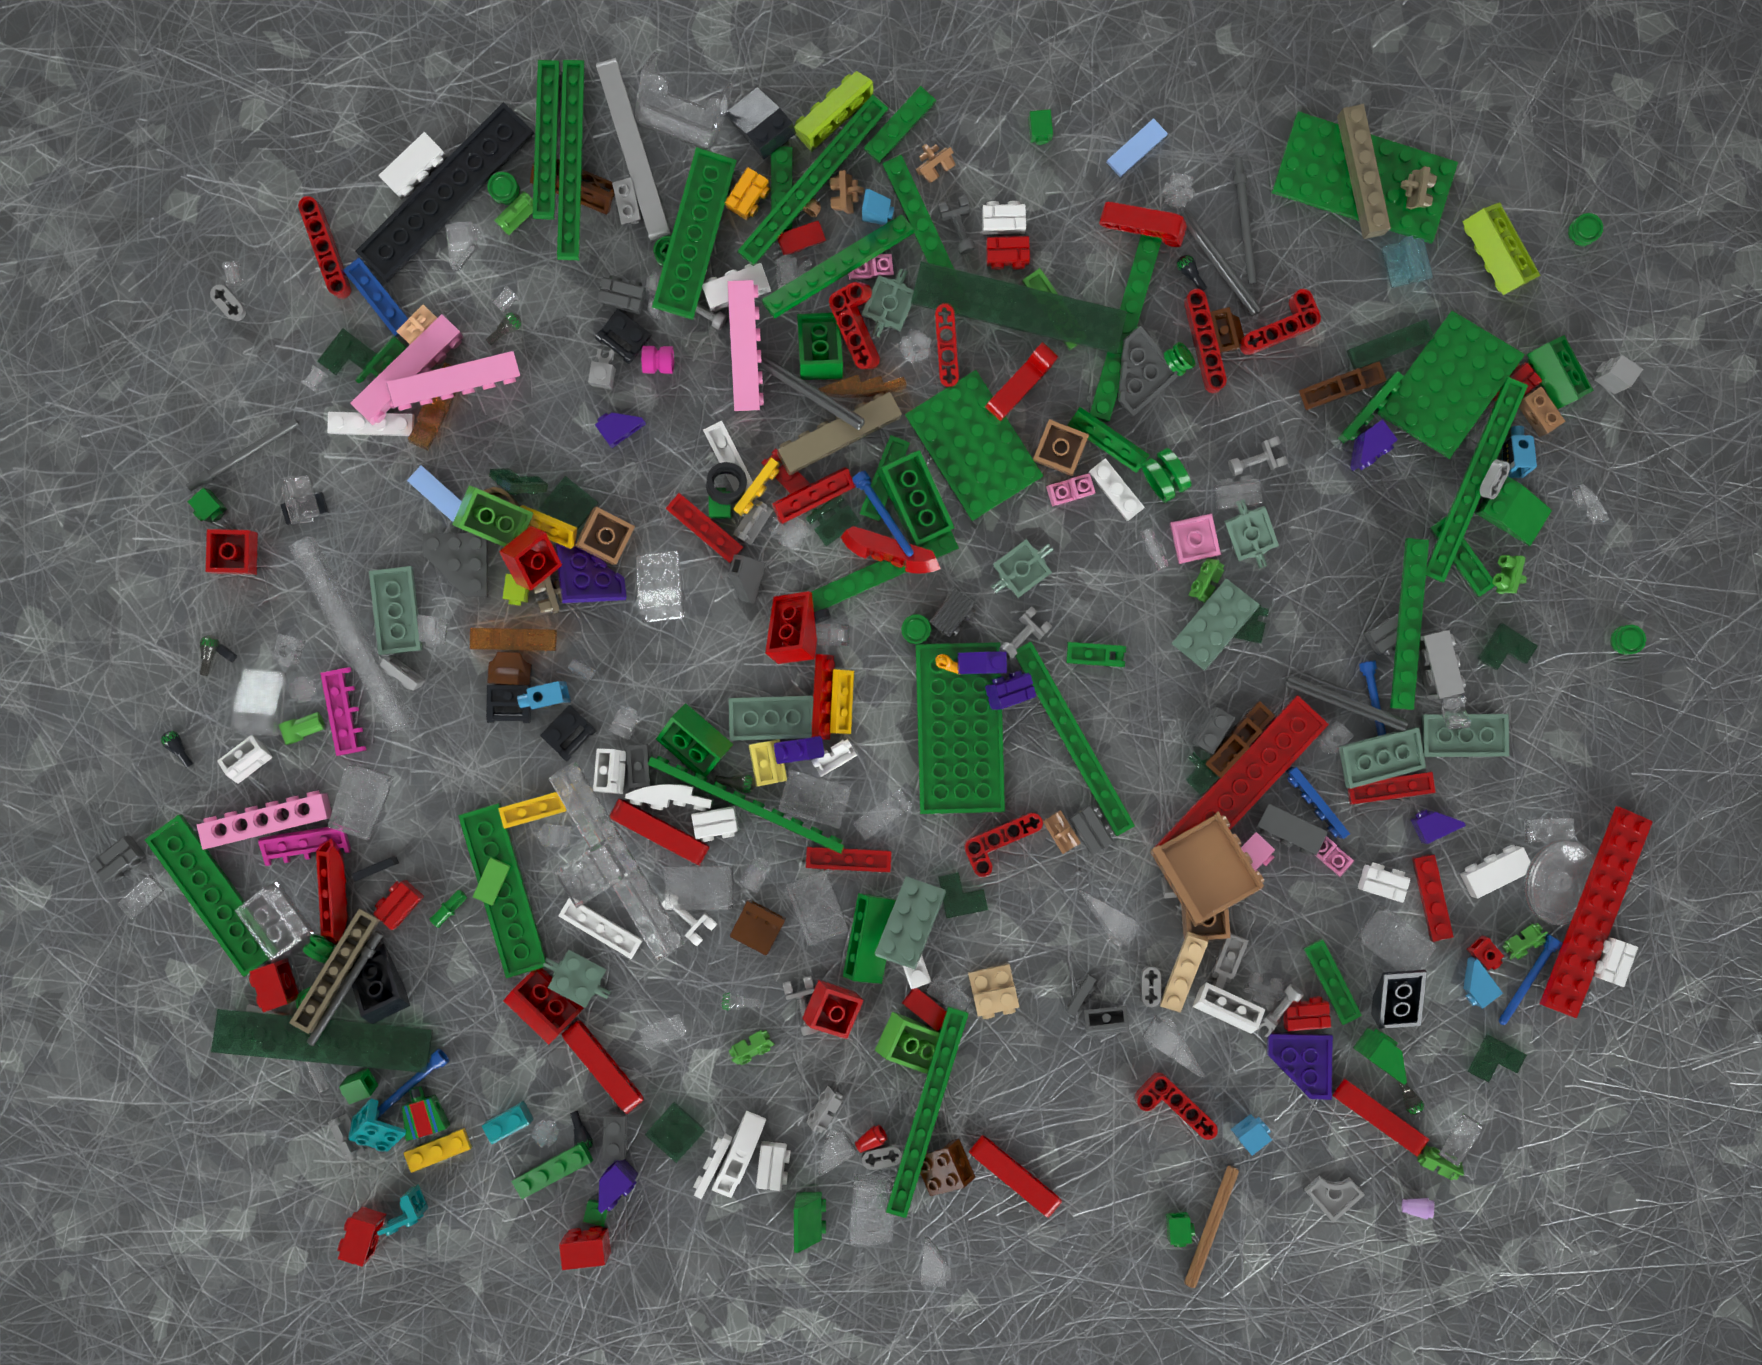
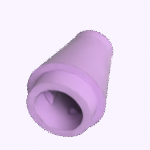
M1429 1198L1402 1199V1212L1426 1220L1433 1218L1434 1201L1429 1200Z

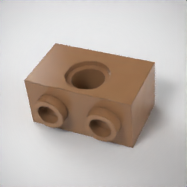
M1542 387L1527 394L1520 403L1519 409L1539 437L1548 434L1565 422Z

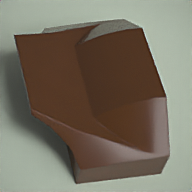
M1230 307L1210 311L1220 354L1239 349L1240 341L1244 337L1240 318L1231 313Z
M497 652L494 659L489 662L487 683L531 685L532 664L527 663L520 653Z

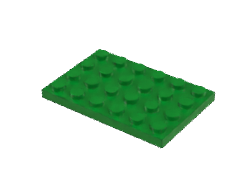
M1451 311L1400 381L1401 387L1394 394L1391 393L1387 403L1378 411L1377 415L1450 459L1500 391L1506 378L1510 377L1525 354L1454 311Z
M977 370L958 380L956 385L947 387L905 414L906 419L972 522L1043 477V474L1007 417L1000 421L985 408L986 404L993 398V395Z

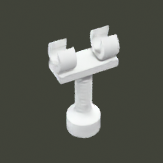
M672 892L661 905L666 910H675L678 915L691 925V929L685 936L694 945L698 946L703 939L694 932L697 927L703 923L712 931L717 923L707 913H704L699 920H695L688 911L678 904V897Z

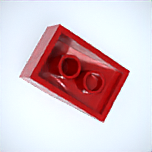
M807 591L774 596L765 654L777 664L815 659L817 635L812 593Z

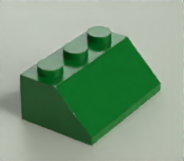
M1565 335L1527 354L1529 365L1532 369H1535L1537 375L1542 379L1540 385L1545 388L1548 397L1557 410L1594 391Z
M686 703L670 718L656 738L660 744L695 774L698 773L704 777L711 773L734 745Z
M1367 1028L1353 1049L1403 1085L1407 1083L1403 1053L1396 1047L1398 1042L1378 1029L1372 1031Z

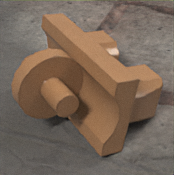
M925 144L922 146L924 153L919 158L922 162L927 158L929 160L915 170L918 175H923L931 183L939 177L934 166L940 163L944 171H948L956 165L951 156L954 152L951 147L948 149L945 147L935 155L934 153L939 150V147L935 144L930 148Z
M845 170L839 171L838 176L830 178L831 189L833 191L840 190V196L831 197V208L836 211H844L847 214L854 213L853 202H859V195L865 193L864 188L858 186V180H853L852 175L846 174Z
M1061 810L1043 821L1062 854L1081 843Z

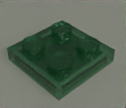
M564 476L539 509L548 516L577 527L578 530L588 518L592 509L597 507L599 503L568 477Z
M673 1102L645 1133V1136L677 1163L705 1132V1129L678 1104Z

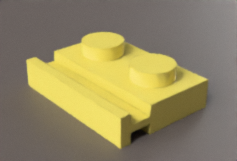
M780 739L749 745L756 787L787 781L784 763L777 764L775 758L774 743L780 742Z

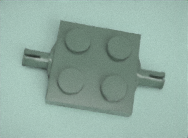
M900 268L896 279H887L878 275L872 289V296L867 301L862 312V316L872 319L876 323L871 335H876L877 338H880L884 327H890L901 332L915 300L917 291L908 288L903 283L908 273L906 270L903 272V269Z
M1241 499L1236 502L1240 514L1224 521L1237 560L1241 561L1246 558L1255 557L1259 568L1266 567L1267 563L1263 554L1279 546L1266 507L1262 506L1254 510H1248L1245 499Z
M1027 539L993 564L1001 580L991 586L992 590L997 594L1004 587L1012 590L1017 598L1022 596L1052 573L1046 565L1044 557L1054 551L1051 547L1047 550L1050 547L1047 544L1038 551L1032 547Z
M570 950L567 951L559 963L546 958L545 961L552 964V966L545 962L543 966L554 971L553 978L547 988L585 1008L591 997L595 994L605 999L609 997L602 993V991L609 995L611 991L600 986L606 969Z

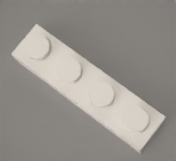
M328 412L327 433L414 436V415L385 413L386 417L380 423L372 425L357 412Z
M720 421L704 429L703 431L719 463H734L745 472L747 478L746 492L753 481L723 422ZM726 474L735 492L739 487L738 479L731 474Z
M569 897L559 914V917L630 959L633 958L643 941L641 938Z

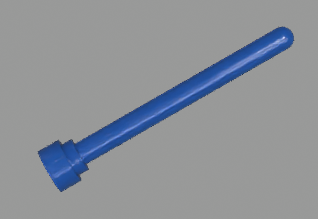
M866 471L857 473L852 479L853 483L860 490H864L904 553L909 557L912 556L914 553L913 549L870 486V476Z
M1376 660L1359 663L1360 672H1363V676H1366L1371 705L1381 710L1374 676L1376 674L1375 669H1377ZM1375 720L1378 736L1386 734L1384 723Z
M1549 934L1546 936V942L1543 945L1545 948L1499 1018L1501 1025L1507 1024L1552 952L1555 953L1556 950H1560L1563 944L1561 941Z
M437 1049L431 1055L430 1062L377 1108L379 1110L378 1118L435 1068L444 1067L449 1062L448 1056L441 1049Z

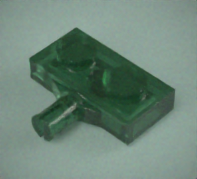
M1192 752L1187 758L1196 767L1185 781L1199 795H1202L1219 777L1205 765L1210 756L1207 759L1201 760L1195 752Z

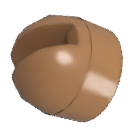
M811 199L803 211L809 216L816 218L821 210V204L816 199Z

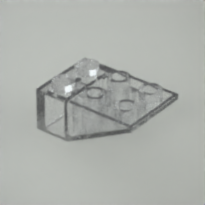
M678 551L636 556L638 606L642 621L651 622L685 618Z

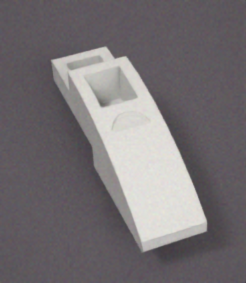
M682 784L649 786L632 791L625 796L626 799H630V804L642 806L644 802L651 804L650 808L657 810L669 807L670 800H674V805L685 807L687 803L694 805L693 809L706 811L707 808H712L714 800L693 795L695 787Z
M746 1111L732 1140L729 1152L714 1181L712 1191L732 1198L752 1157L766 1118Z

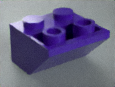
M1383 419L1369 427L1354 440L1350 466L1352 471L1357 468L1363 470L1377 461L1376 456L1379 458L1394 448L1392 444L1398 439Z
M625 1159L615 1160L604 1171L599 1180L598 1211L601 1214L606 1209L608 1211L612 1210L617 1205L621 1195L623 1194L625 1197L633 1190L634 1185L637 1183L635 1179L638 1173Z

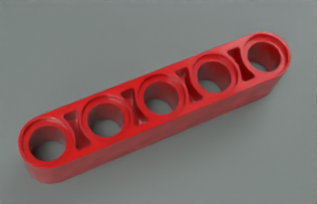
M305 196L299 201L298 208L326 287L337 298L345 299L351 294V285L343 271L344 266L323 207L314 198ZM310 205H315L313 211L307 212ZM321 224L320 231L314 232L315 227ZM329 244L327 251L321 252L322 246ZM335 263V269L332 272H328L329 266ZM343 283L342 289L336 292L335 287L337 284Z
M1193 289L1186 296L1184 306L1204 387L1210 393H1217L1226 385L1227 378L1207 297L1202 290ZM1195 296L1199 298L1200 304H1193L1190 297ZM1202 317L1205 320V325H1198L1195 318ZM1207 337L1210 345H1203L1200 338ZM1206 358H1213L1215 366L1207 365ZM1212 377L1220 381L1219 387L1211 384Z
M618 798L609 815V818L699 866L710 848L706 843Z
M577 1020L561 1034L565 1042L624 1113L628 1114L644 1101L640 1091L582 1021Z
M1345 1078L1332 1095L1417 1157L1430 1140Z
M981 1135L969 1150V1153L1047 1218H1050L1063 1202L1058 1195L986 1136Z

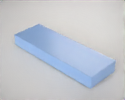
M1153 118L1112 155L1106 163L1121 178L1161 142L1168 133Z
M420 465L407 481L453 522L462 501L426 468Z

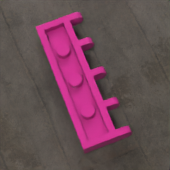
M351 667L320 673L336 756L367 750L366 746L358 747L356 733L363 732V728H355L352 712L359 711V707L351 708L348 692L354 691L355 687H347L344 673L351 672Z
M344 824L260 837L258 840L265 866L271 865V859L283 857L284 863H289L290 856L304 854L306 860L311 859V852H316L322 843L331 838L339 848H344L345 853L351 852Z

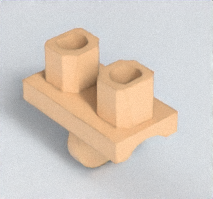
M422 305L396 332L411 344L437 317Z

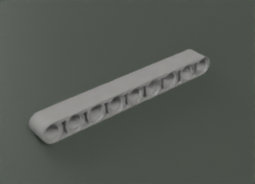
M615 57L596 63L649 238L653 242L661 237L671 236L617 59Z

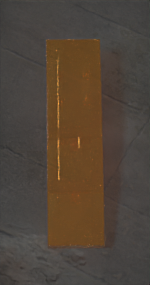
M444 362L442 368L450 367L452 365ZM441 396L432 398L433 403L423 405L417 416V423L408 437V442L428 451L454 397L446 400H441Z
M855 375L818 389L829 397L861 398L876 396L882 392L887 394L906 388L907 384L904 377L883 383L881 376L861 382L859 375Z
M470 628V649L556 651L557 630Z

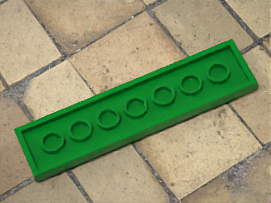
M696 147L652 308L693 320L737 160Z
M501 803L458 815L478 883L491 857L511 866L494 905L491 906L484 902L505 977L510 978L545 967L543 966L544 962L547 964L548 962L545 961V952L508 828L504 829L498 809L502 806Z
M182 814L177 815L144 839L243 977L249 975V971L257 969L280 952V949L207 849L202 850L199 837Z

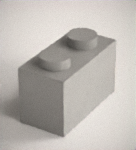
M1620 355L1616 358H1611L1606 363L1603 362L1596 370L1598 374L1594 381L1613 394L1632 387L1643 369L1625 356Z

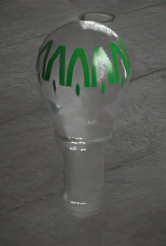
M725 992L721 995L719 1004L723 1010L731 1011L744 1007L760 1008L761 1000L747 999L732 992Z

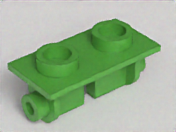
M523 192L494 221L510 235L533 213V199L529 194Z
M1207 558L1201 566L1197 579L1191 586L1189 596L1198 598L1199 601L1206 603L1215 589L1210 582L1218 583L1224 572V565L1219 563V560Z
M1538 923L1535 925L1531 924L1520 932L1525 938L1524 940H1521L1516 934L1505 941V945L1502 948L1506 953H1511L1510 961L1515 957L1519 960L1528 954L1527 950L1532 946L1538 948L1544 944L1548 932L1546 931L1542 934L1541 931L1543 929Z
M760 1030L749 1036L751 1042L749 1046L745 1039L731 1046L732 1049L729 1050V1053L733 1058L732 1061L737 1065H744L749 1063L755 1055H762L770 1051V1047L775 1044L768 1039L770 1038L768 1031Z
M1426 1145L1423 1149L1424 1154H1419L1417 1162H1420L1421 1166L1432 1171L1439 1166L1437 1173L1450 1180H1457L1460 1175L1464 1176L1462 1162L1454 1156L1442 1153L1435 1147Z

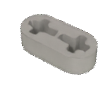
M216 285L211 289L210 297L212 301L228 318L233 321H241L245 317L246 308L227 287ZM219 291L224 293L223 295L227 299L226 301L219 298ZM230 305L238 308L237 311L239 313L237 315L232 314L233 310L229 307Z
M1502 460L1493 461L1480 486V495L1489 499L1497 497L1509 474L1510 465L1508 462Z
M1154 966L1144 967L1140 975V997L1147 1007H1155L1161 1000V974ZM1149 970L1156 974V977L1152 978V985H1149V979L1145 977L1146 974H1149ZM1149 988H1152V994L1156 998L1152 999V1002L1149 1003L1145 996L1149 995Z
M894 1144L875 1147L863 1153L862 1163L869 1170L895 1166L901 1161L902 1151ZM890 1150H894V1153L899 1154L895 1156V1160H891V1157L883 1158V1156L889 1155ZM869 1154H873V1157L881 1156V1158L875 1159L874 1164L866 1161L869 1158Z

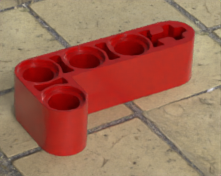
M1105 202L1099 224L1105 228L1161 238L1164 244L1171 247H1181L1187 228L1186 222L1181 215L1115 202Z
M853 282L834 292L829 298V306L856 366L860 369H874L879 365L880 357L858 309L859 305L871 298L872 290L866 283ZM859 287L862 291L860 297L857 296V289ZM841 297H843L844 304L842 307L839 304ZM850 316L853 320L851 326H849L848 324V318ZM858 335L861 337L860 345L856 342Z
M1299 289L1289 299V307L1293 315L1248 333L1240 341L1241 352L1251 355L1309 332L1321 321V315L1311 292L1307 289ZM1298 296L1304 299V305L1298 303ZM1305 316L1311 317L1313 323L1308 324L1305 321ZM1287 323L1293 326V332H1289L1286 329ZM1267 331L1274 334V340H1270L1267 337ZM1259 339V341L1254 346L1248 345V341L1253 342Z
M1042 342L1023 366L986 404L985 408L998 420L1002 421L1048 372L1059 356Z
M1027 813L967 839L964 849L976 875L987 877L992 872L993 867L987 854L988 852L1038 832L1043 826L1042 818L1036 813ZM1030 817L1038 819V822L1035 823L1036 827L1033 828L1031 825L1024 827L1027 831L1023 833V827L1019 821L1027 824L1030 822ZM1017 825L1019 829L1018 834L1013 837L1009 836L1007 832L1009 826ZM992 833L999 835V841L994 845L988 842V837ZM974 841L980 844L979 851L971 853L968 850L969 844ZM981 861L988 863V869L985 872L977 871V864Z
M1158 1072L1151 1075L1135 1093V1102L1143 1111H1151L1163 1100L1202 1138L1211 1140L1216 1137L1218 1128L1213 1120L1163 1073ZM1160 1079L1165 1080L1164 1087L1160 1089L1155 1088L1156 1081ZM1174 1094L1180 1095V1100L1177 1103H1171L1170 1101ZM1144 1095L1151 1097L1147 1104L1140 1102ZM1189 1109L1196 1110V1114L1192 1118L1186 1117ZM1201 1120L1206 1126H1209V1131L1204 1130L1199 1124Z

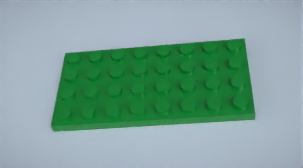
M1298 111L1271 193L1359 221L1339 124ZM1371 135L1391 227L1389 231L1431 244L1437 232L1458 162ZM1424 166L1430 167V173L1437 176L1434 187L1427 188L1426 194H1430L1433 197L1432 205L1426 208H1406L1408 197L1405 196L1406 190L1401 188V182L1408 180L1409 174H1412L1413 170H1420Z
M1000 642L916 644L920 814L1005 812L1002 709L992 710L990 708L989 697L985 689L986 685L992 683L993 678L1000 677L1001 674L959 675L939 668L936 665V657L939 654H946L954 662L958 663V653L1000 652Z

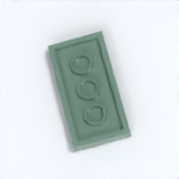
M406 566L369 571L378 655L421 651L422 642L413 567Z
M1226 578L1171 644L1205 671L1260 605Z
M813 696L728 698L730 741L811 738Z
M1509 714L1422 715V747L1424 757L1509 756Z
M1414 726L1405 729V731L1399 730L1339 746L1345 785L1349 789L1426 768L1419 727Z
M906 876L875 955L916 970L946 890Z

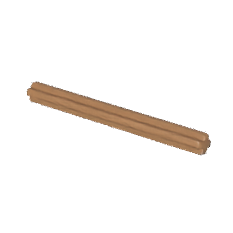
M1227 1166L1184 1282L1188 1287L1195 1288L1197 1286L1237 1179L1239 1170L1233 1166Z

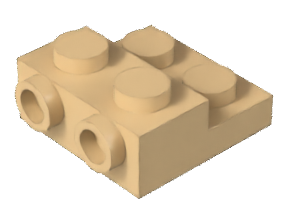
M1010 964L968 972L978 1016H982L983 1019L995 1017L994 1013L1003 1011L1004 1015L1016 1012L1015 1008H1019Z

